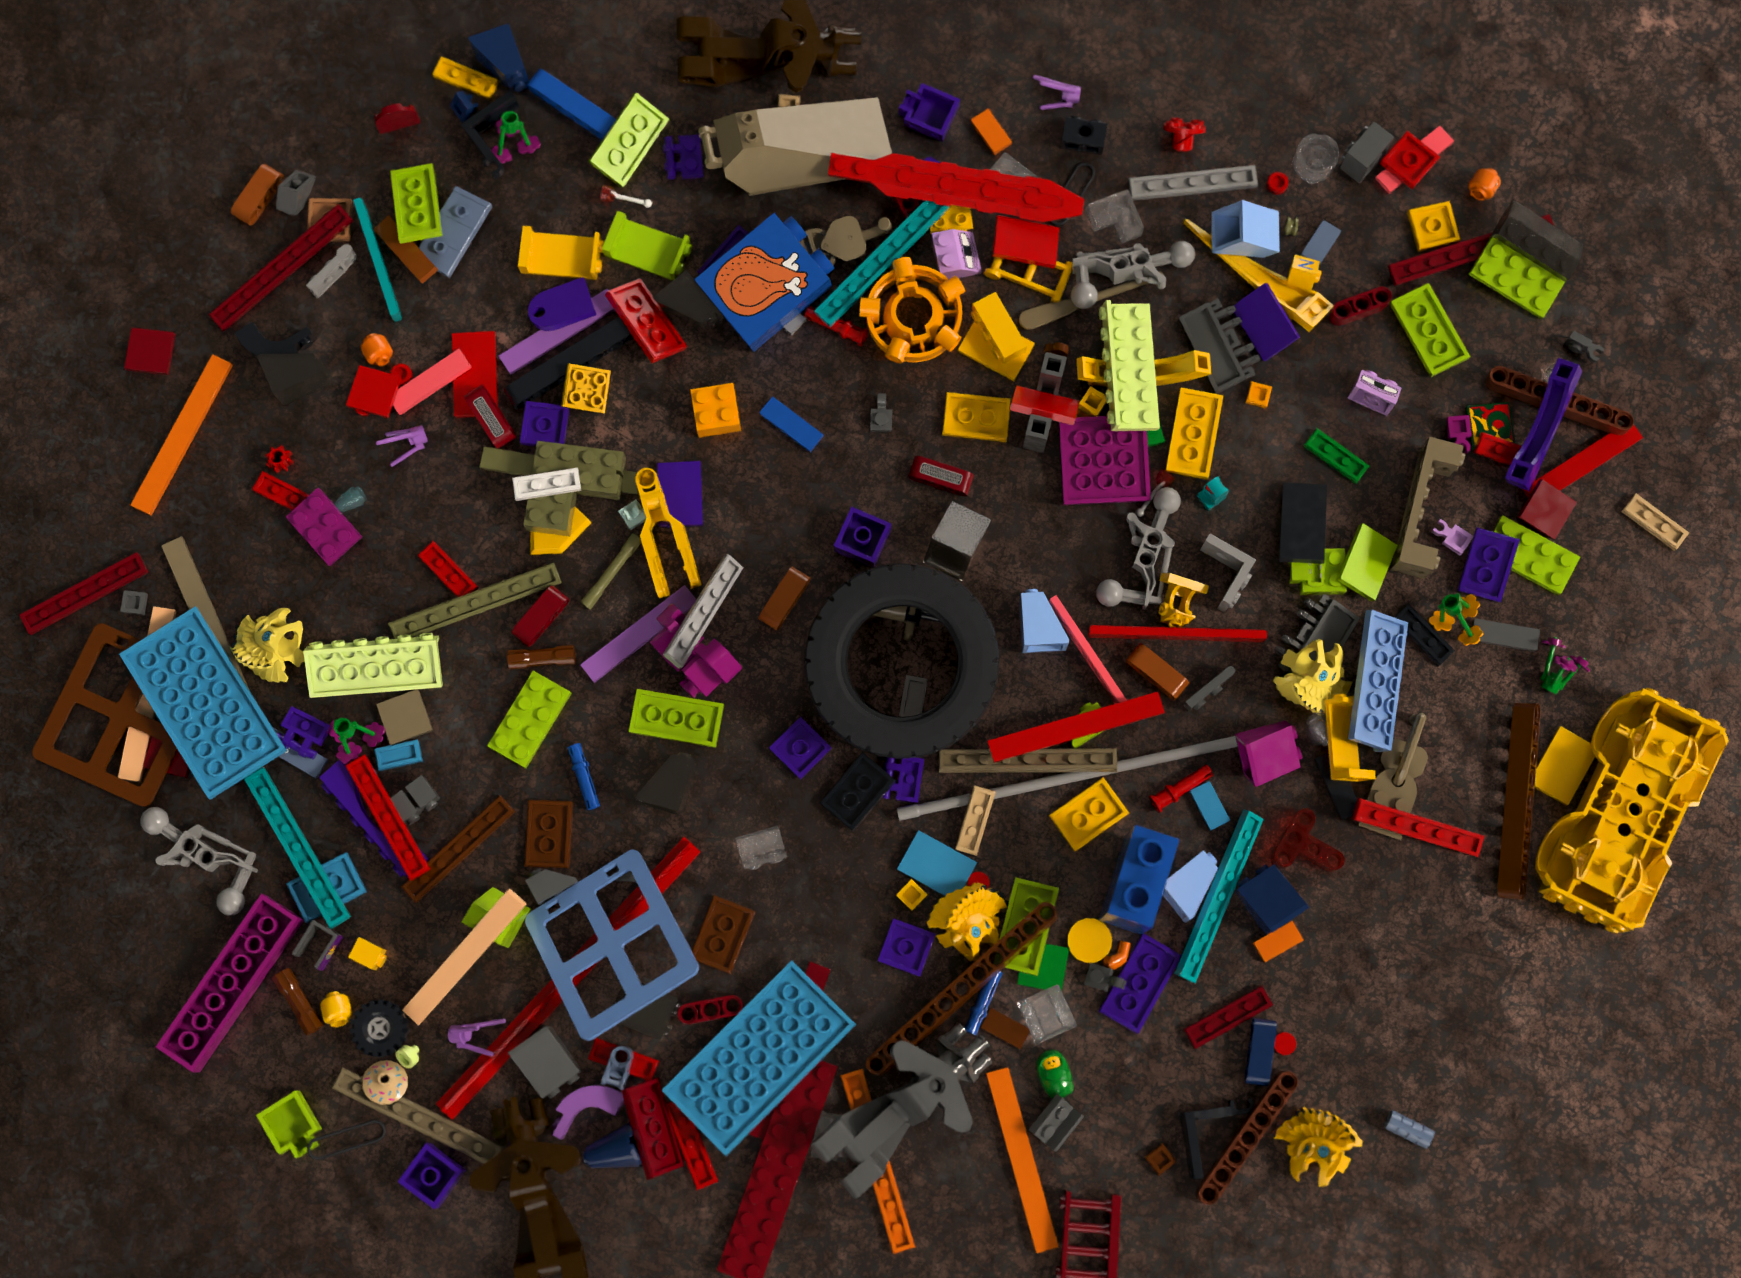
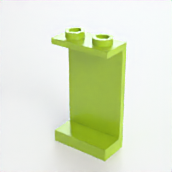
M617 211L602 247L605 257L676 281L678 275H682L685 266L683 261L685 256L688 257L692 250L689 236L685 235L681 239L627 220L626 214Z

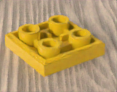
M567 364L561 407L605 414L611 371Z

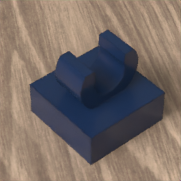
M463 91L455 94L450 105L461 122L469 119L471 113L475 112L479 106L478 103L472 104L471 99L473 96L470 94L465 95Z

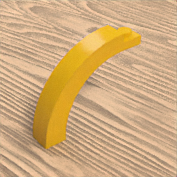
M1193 350L1185 354L1154 360L1156 386L1189 381L1211 374L1210 353ZM1084 356L1077 358L1078 380L1088 381V385L1108 387L1107 382L1104 381L1106 361Z

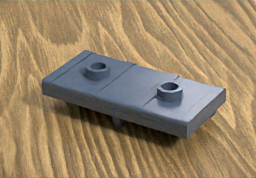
M457 186L453 188L452 193L440 210L443 236L423 239L419 246V249L437 267V272L449 278L493 207L491 203Z

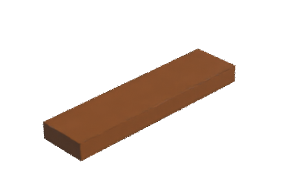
M389 215L373 229L422 284L438 271L437 267L413 241L400 244L397 223Z

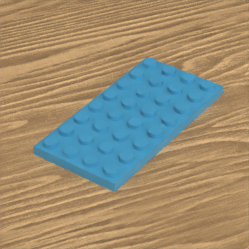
M196 606L119 654L208 799L211 800L287 751Z
M791 960L662 1091L727 1156L856 1024Z

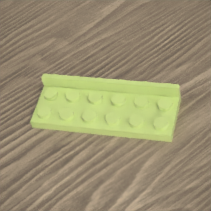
M1106 300L1099 308V319L1103 322L1100 335L1105 347L1102 351V359L1106 361L1104 381L1108 385V390H1106L1105 394L1106 403H1109L1107 422L1111 424V431H1158L1160 424L1150 304H1111V300Z
M423 633L419 637L400 635L397 639H389L387 636L375 638L374 641L359 638L349 643H345V640H335L331 644L324 645L323 642H312L303 651L309 697L442 687L443 682L438 649L439 636H433V633Z

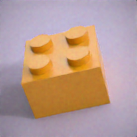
M733 383L690 389L699 438L741 431Z

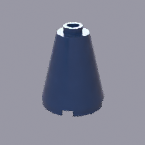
M630 1122L586 1146L585 1152H583L585 1164L589 1165L592 1169L642 1167Z

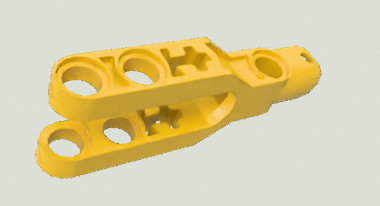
M651 468L639 470L635 481L646 516L640 538L659 599L670 596L652 532L653 527L660 521H667L671 524L677 548L683 558V568L687 573L690 589L701 586L685 526L670 515L657 473Z

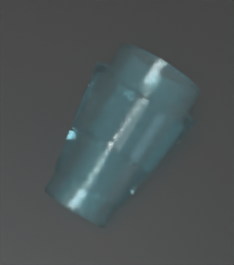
M356 486L347 490L333 504L341 513L363 506L367 498L362 489Z

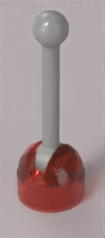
M1163 469L1156 476L1157 486L1151 493V500L1160 488L1169 487L1175 480L1170 473ZM1145 501L1142 507L1136 510L1138 517L1144 515V510L1151 501Z

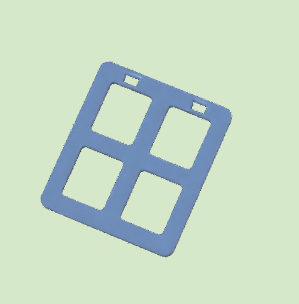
M637 850L627 851L536 908L525 918V924L580 1037L586 1041L598 1037L689 980L699 971L697 960L642 855ZM617 866L619 871L609 877L606 872ZM631 871L649 905V910L620 929L614 930L596 893L604 886ZM559 903L560 908L550 914L547 909ZM577 903H581L598 937V941L572 959L563 962L546 929V923ZM659 925L678 964L650 983L642 986L624 951V946L654 926ZM608 957L626 996L623 1000L599 1015L590 1018L572 980L573 977Z

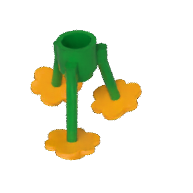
M1459 593L1445 596L1442 604L1438 606L1440 611H1435L1434 616L1429 618V624L1434 626L1436 631L1441 629L1443 631H1450L1452 624L1455 623V618L1451 616H1457L1464 627L1463 633L1459 635L1458 640L1463 642L1464 646L1477 644L1480 641V637L1484 634L1479 626L1475 625L1469 628L1465 621V618L1468 616L1475 617L1478 613L1477 608L1480 607V603L1476 601V597L1473 594L1467 595L1466 598L1461 597Z

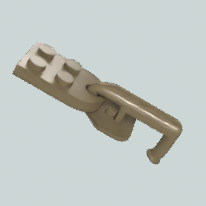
M845 216L834 220L828 231L823 229L805 231L807 236L799 243L809 255L818 248L820 250L822 248L823 254L834 265L837 258L843 261H850L861 257L866 251L865 241L890 233L892 225L888 218L883 217L879 220L878 226L861 231L856 218Z
M1417 713L1410 716L1409 722L1412 728L1407 742L1393 739L1392 750L1382 752L1380 761L1385 770L1380 772L1376 779L1373 780L1366 800L1411 813L1417 796V786L1413 778L1420 776L1424 772L1428 760L1427 752L1417 746L1426 721L1425 714ZM1358 821L1357 824L1397 840H1401L1403 834Z

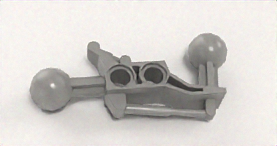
M1178 241L1172 244L1169 251L1150 255L1148 249L1138 243L1132 248L1105 250L1104 252L1086 254L1078 252L1077 258H1074L1072 263V274H1076V285L1071 291V300L1076 307L1081 309L1091 308L1096 303L1098 293L1095 286L1089 283L1088 273H1098L1109 277L1113 284L1135 280L1138 284L1146 281L1156 284L1159 289H1164L1166 277L1158 272L1155 267L1171 263L1178 268H1185L1194 260V248L1186 241Z
M1161 488L1155 493L1153 503L1157 510L1151 527L1140 522L1135 513H1129L1126 518L1132 533L1131 543L1139 547L1132 568L1141 573L1146 586L1145 592L1123 589L1121 584L1113 579L1104 580L1096 589V597L1102 605L1107 607L1115 606L1122 601L1143 605L1142 609L1146 610L1149 603L1161 604L1164 582L1160 581L1157 597L1151 596L1156 584L1154 565L1162 547L1165 549L1161 573L1168 572L1171 552L1175 542L1163 530L1169 514L1177 511L1181 504L1180 495L1173 488ZM1154 536L1158 540V544L1151 545L1147 541V537ZM1147 556L1151 563L1149 565L1142 564L1140 557Z
M151 807L142 813L140 823L146 833L150 835L161 833L175 843L174 847L167 854L156 858L158 865L177 864L188 867L194 861L210 872H213L220 865H239L231 886L225 888L217 895L216 904L219 911L228 916L236 915L244 908L245 898L242 892L252 871L258 872V869L252 866L256 853L231 843L229 840L205 829L201 825H195L183 833L169 823L168 814L162 808ZM204 835L226 847L229 846L247 855L246 860L234 854L218 852L200 839L201 836ZM193 840L194 848L191 851H187V843ZM211 852L212 860L206 864L204 857L207 853Z

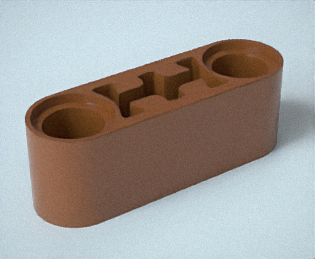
M262 164L233 204L231 214L248 225H253L277 192L278 186L284 180V175L267 164Z
M792 566L763 608L758 619L776 631L779 630L808 586L811 577Z
M1141 643L1126 659V662L1134 670L1173 700H1176L1189 685V681Z

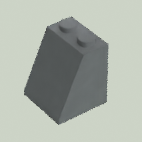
M545 1026L508 1052L541 1098L548 1097L552 1099L561 1092L560 1087L566 1083L568 1086L572 1085L580 1079L578 1075L582 1073V1070L557 1033L549 1026Z

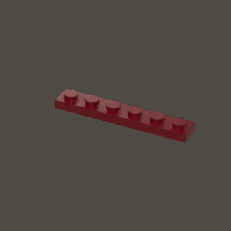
M136 552L23 612L19 616L28 634L33 635L149 573L140 554Z

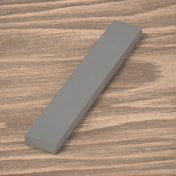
M1255 165L1128 179L1131 201L1257 188L1258 186Z
M729 554L723 556L663 653V656L678 669L684 666L744 568Z

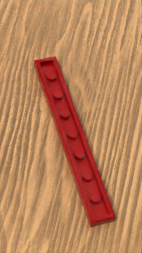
M1091 625L1088 630V638L1264 642L1267 639V631Z
M1154 692L988 740L987 743L993 763L1158 716L1164 714L1165 711L1159 692Z

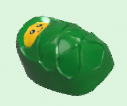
M1054 1049L1041 1053L1036 1061V1071L1046 1094L1052 1099L1056 1094L1062 1098L1071 1094L1074 1084L1068 1062L1063 1054Z

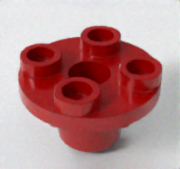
M1172 117L1170 121H1166L1163 124V130L1174 133L1173 149L1187 152L1193 149L1194 134L1205 133L1206 126L1203 125V120L1193 119L1191 122H1183L1182 118Z

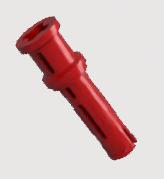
M811 305L807 308L804 315L806 319L839 333L843 339L848 338L857 342L858 346L864 344L869 333L868 328L862 329L854 325L850 320L845 322L840 319L829 327L815 314L817 308Z
M1205 764L1176 784L1166 785L1161 792L1149 796L1152 806L1158 813L1162 812V809L1172 802L1177 803L1180 796L1214 776L1211 773L1212 770Z

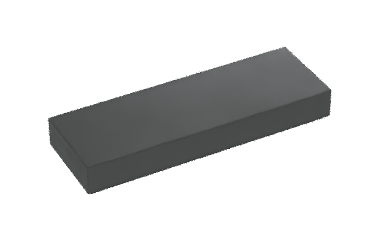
M1473 619L1472 627L1477 625L1484 633L1480 637L1479 643L1532 652L1538 650L1540 629Z

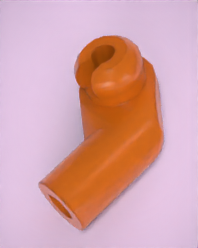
M1120 941L1117 953L1112 956L1107 955L1103 960V965L1113 970L1124 965L1128 958L1131 943Z

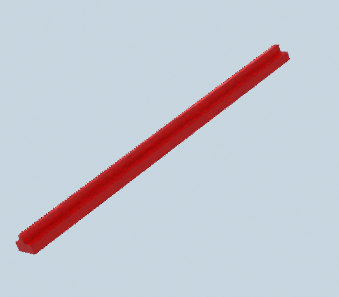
M685 837L651 872L661 894L669 888L701 853ZM639 886L608 918L614 930L620 929L649 909V905ZM596 933L588 939L573 957L597 943L598 937ZM600 961L573 977L572 982L575 988ZM552 979L486 1049L493 1052L494 1055L482 1054L436 1103L449 1118L454 1120L511 1058L508 1052L530 1038L563 1002Z

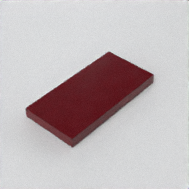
M654 1078L621 1090L646 1180L684 1166L659 1078Z

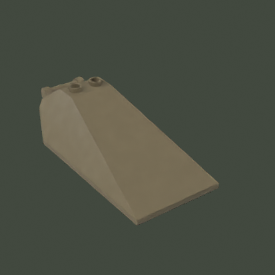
M878 98L739 112L713 120L714 127L703 126L698 129L706 155V168L716 169L723 167L725 177L747 191L749 196L843 180L844 178L828 176L831 153L871 160L892 154ZM717 137L721 156L719 158H716L713 152L711 138Z

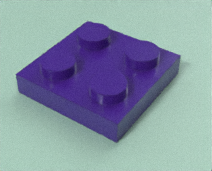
M526 401L520 444L536 446L537 441L565 444L570 408L561 407V405Z
M800 717L769 749L801 780L832 747Z
M893 918L878 962L920 977L935 934Z

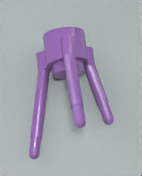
M1033 75V79L1039 80L1040 85L1062 90L1061 99L1065 100V102L1041 105V110L1060 107L1072 108L1073 103H1079L1081 87Z
M416 426L410 429L385 433L386 437H394L376 441V445L406 438L409 439L410 445L415 444V447L390 463V466L393 467L417 450L425 448L423 443L428 442L423 426Z
M506 1019L451 1025L448 1030V1039L451 1043H457V1048H465L484 1055L493 1056V1052L467 1044L466 1042L471 1039L472 1031L479 1030V1027L505 1023Z

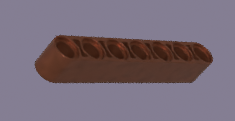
M1503 366L1492 368L1485 380L1486 386L1490 390L1539 408L1548 385L1547 382ZM1493 375H1498L1502 382L1495 381ZM1513 383H1519L1522 389L1515 388ZM1534 390L1541 391L1543 397L1536 396ZM1574 392L1563 417L1616 435H1624L1634 424V418L1629 412ZM1576 405L1582 406L1584 412H1579L1576 409ZM1596 413H1602L1605 420L1599 419ZM1617 420L1623 421L1626 427L1619 426Z
M1285 1071L1275 1076L1198 1186L1196 1196L1201 1203L1212 1205L1221 1197L1297 1088L1298 1079L1294 1073ZM1285 1075L1291 1078V1086L1289 1088H1284L1281 1084V1079ZM1271 1094H1275L1278 1097V1104L1275 1107L1270 1106L1268 1103V1097ZM1259 1112L1265 1115V1123L1261 1126L1255 1122V1116ZM1246 1131L1252 1134V1141L1249 1144H1245L1242 1141V1134ZM1232 1150H1236L1239 1153V1160L1235 1163H1232L1228 1158ZM1218 1169H1224L1226 1172V1178L1222 1182L1217 1181L1215 1177ZM1207 1187L1213 1191V1197L1208 1201L1202 1197V1192Z

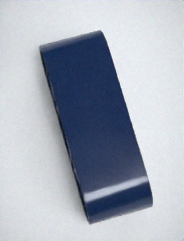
M1255 1017L1252 1020L1245 1069V1083L1269 1086L1277 1021Z

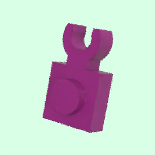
M1469 415L1447 417L1448 440L1454 439L1455 443L1463 445L1465 453H1468L1470 451V444L1466 438L1472 436Z

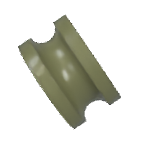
M1286 218L1285 236L1292 234L1293 237H1296L1298 218Z

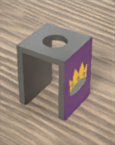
M313 920L292 955L302 957L321 928L333 936L314 966L317 970L323 971L344 936L321 922Z

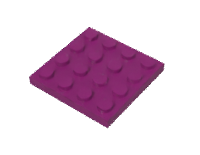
M1107 416L1076 417L1074 425L1059 422L1063 505L1151 501L1147 431H1111V424H1108Z

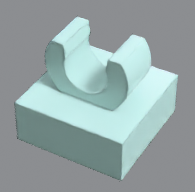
M637 499L618 511L630 530L646 520L644 510Z

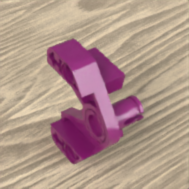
M671 603L656 618L663 629L649 643L678 672L681 668L678 669L663 656L664 651L685 619V615ZM701 636L685 664L692 657L693 659L682 669L685 677L679 684L693 698L700 692L707 697L720 683L727 684L742 669V666L716 639H713L705 646L701 642L704 637Z

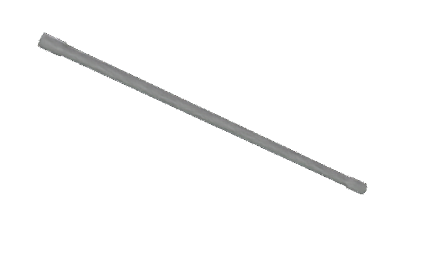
M1235 736L1117 761V772H1066L996 787L990 790L996 792L994 799L1234 748L1237 747ZM971 793L922 804L898 807L899 821L968 805Z

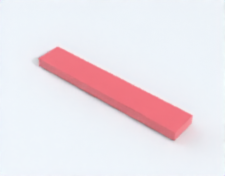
M1057 595L1050 598L1049 603L1059 622L1114 704L1127 701Z

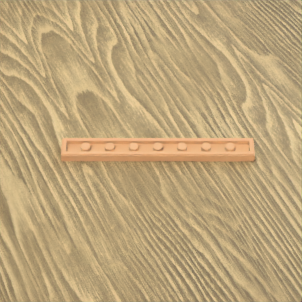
M153 606L147 636L176 618L177 611L175 609ZM143 694L136 707V711L155 720L156 713ZM128 727L118 778L142 782L145 769L143 764L150 745L151 735L133 727Z
M511 889L506 891L404 1007V1013L419 1026L525 907L526 903Z

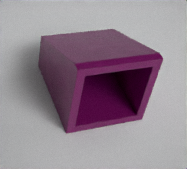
M1286 720L1235 734L1244 776L1255 787L1301 767L1299 760L1302 759L1300 748L1296 747L1295 743L1297 732L1295 727Z

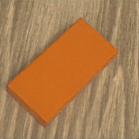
M989 109L971 119V124L993 155L1012 145L1011 139Z
M1290 921L1253 944L1265 963L1304 941L1294 922Z

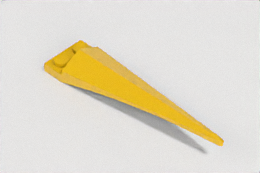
M1185 219L1183 223L1212 249V235L1190 220ZM1217 254L1255 289L1264 283H1268L1290 321L1295 320L1308 332L1334 306L1314 290L1286 284L1288 278L1271 271L1246 256Z

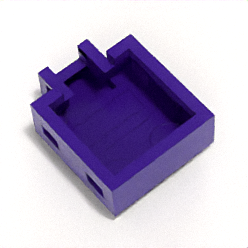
M921 83L917 93L907 90L906 97L899 106V115L905 117L904 126L943 142L959 109L960 99Z

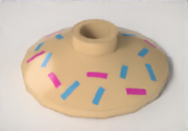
M390 1060L372 1064L366 1070L362 1079V1088L366 1097L380 1105L392 1104L398 1101L405 1094L408 1087V1076L404 1068ZM382 1077L389 1078L387 1083H382L380 1080Z

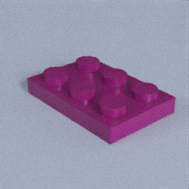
M320 488L314 490L286 516L328 566H332L362 538L360 533Z

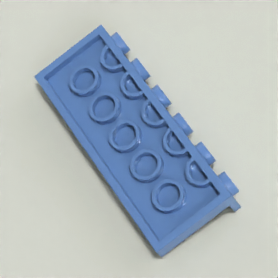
M1366 610L1348 739L1373 747V751L1376 752L1391 751L1408 622L1374 610Z

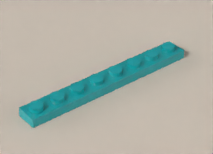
M924 201L815 310V314L831 327L892 266V262L900 258L950 207Z
M263 767L244 779L329 928L333 929L351 918L267 770Z
M1243 809L1174 973L1189 982L1196 983L1264 820L1249 810Z

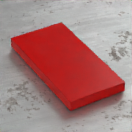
M641 278L606 292V298L651 363L686 349V343Z
M495 331L452 333V353L460 349L472 367L453 380L455 418L476 417L464 399V395L481 384L486 387L498 406Z

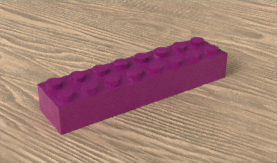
M261 894L163 1035L156 1048L191 1072H201L304 919L271 897Z

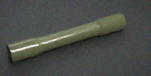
M634 533L630 535L599 580L580 601L583 606L589 610L592 609L611 580L642 543L641 538Z

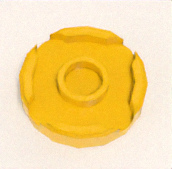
M1085 918L1076 922L1071 927L1067 935V945L1071 954L1077 960L1083 963H1095L1102 960L1109 953L1112 946V936L1109 928L1103 922L1094 918Z

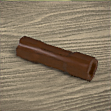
M574 645L538 650H507L509 670L543 665H575L576 661Z
M284 969L272 977L278 990L283 994L294 1012L297 1022L305 1035L309 1036L321 1029L324 1024L316 1011L311 1007L291 969Z

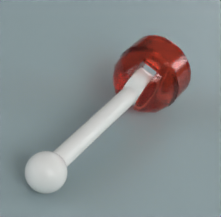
M603 184L600 201L612 202L618 198L644 204L645 207L652 205L650 199L641 200L616 193L614 187Z

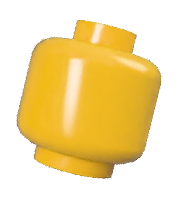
M337 991L328 993L326 998L320 1003L324 1022L331 1024L332 1027H340L349 1022L348 1019L353 1014L349 997Z

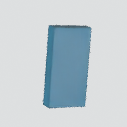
M418 739L374 749L378 771L423 762Z
M1210 781L1189 791L1209 831L1230 821Z

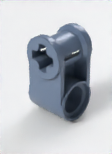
M622 1045L612 1051L601 1085L615 1086L620 1091L625 1089L634 1056L630 1047ZM619 1050L626 1051L628 1059L624 1063L617 1059V1052Z

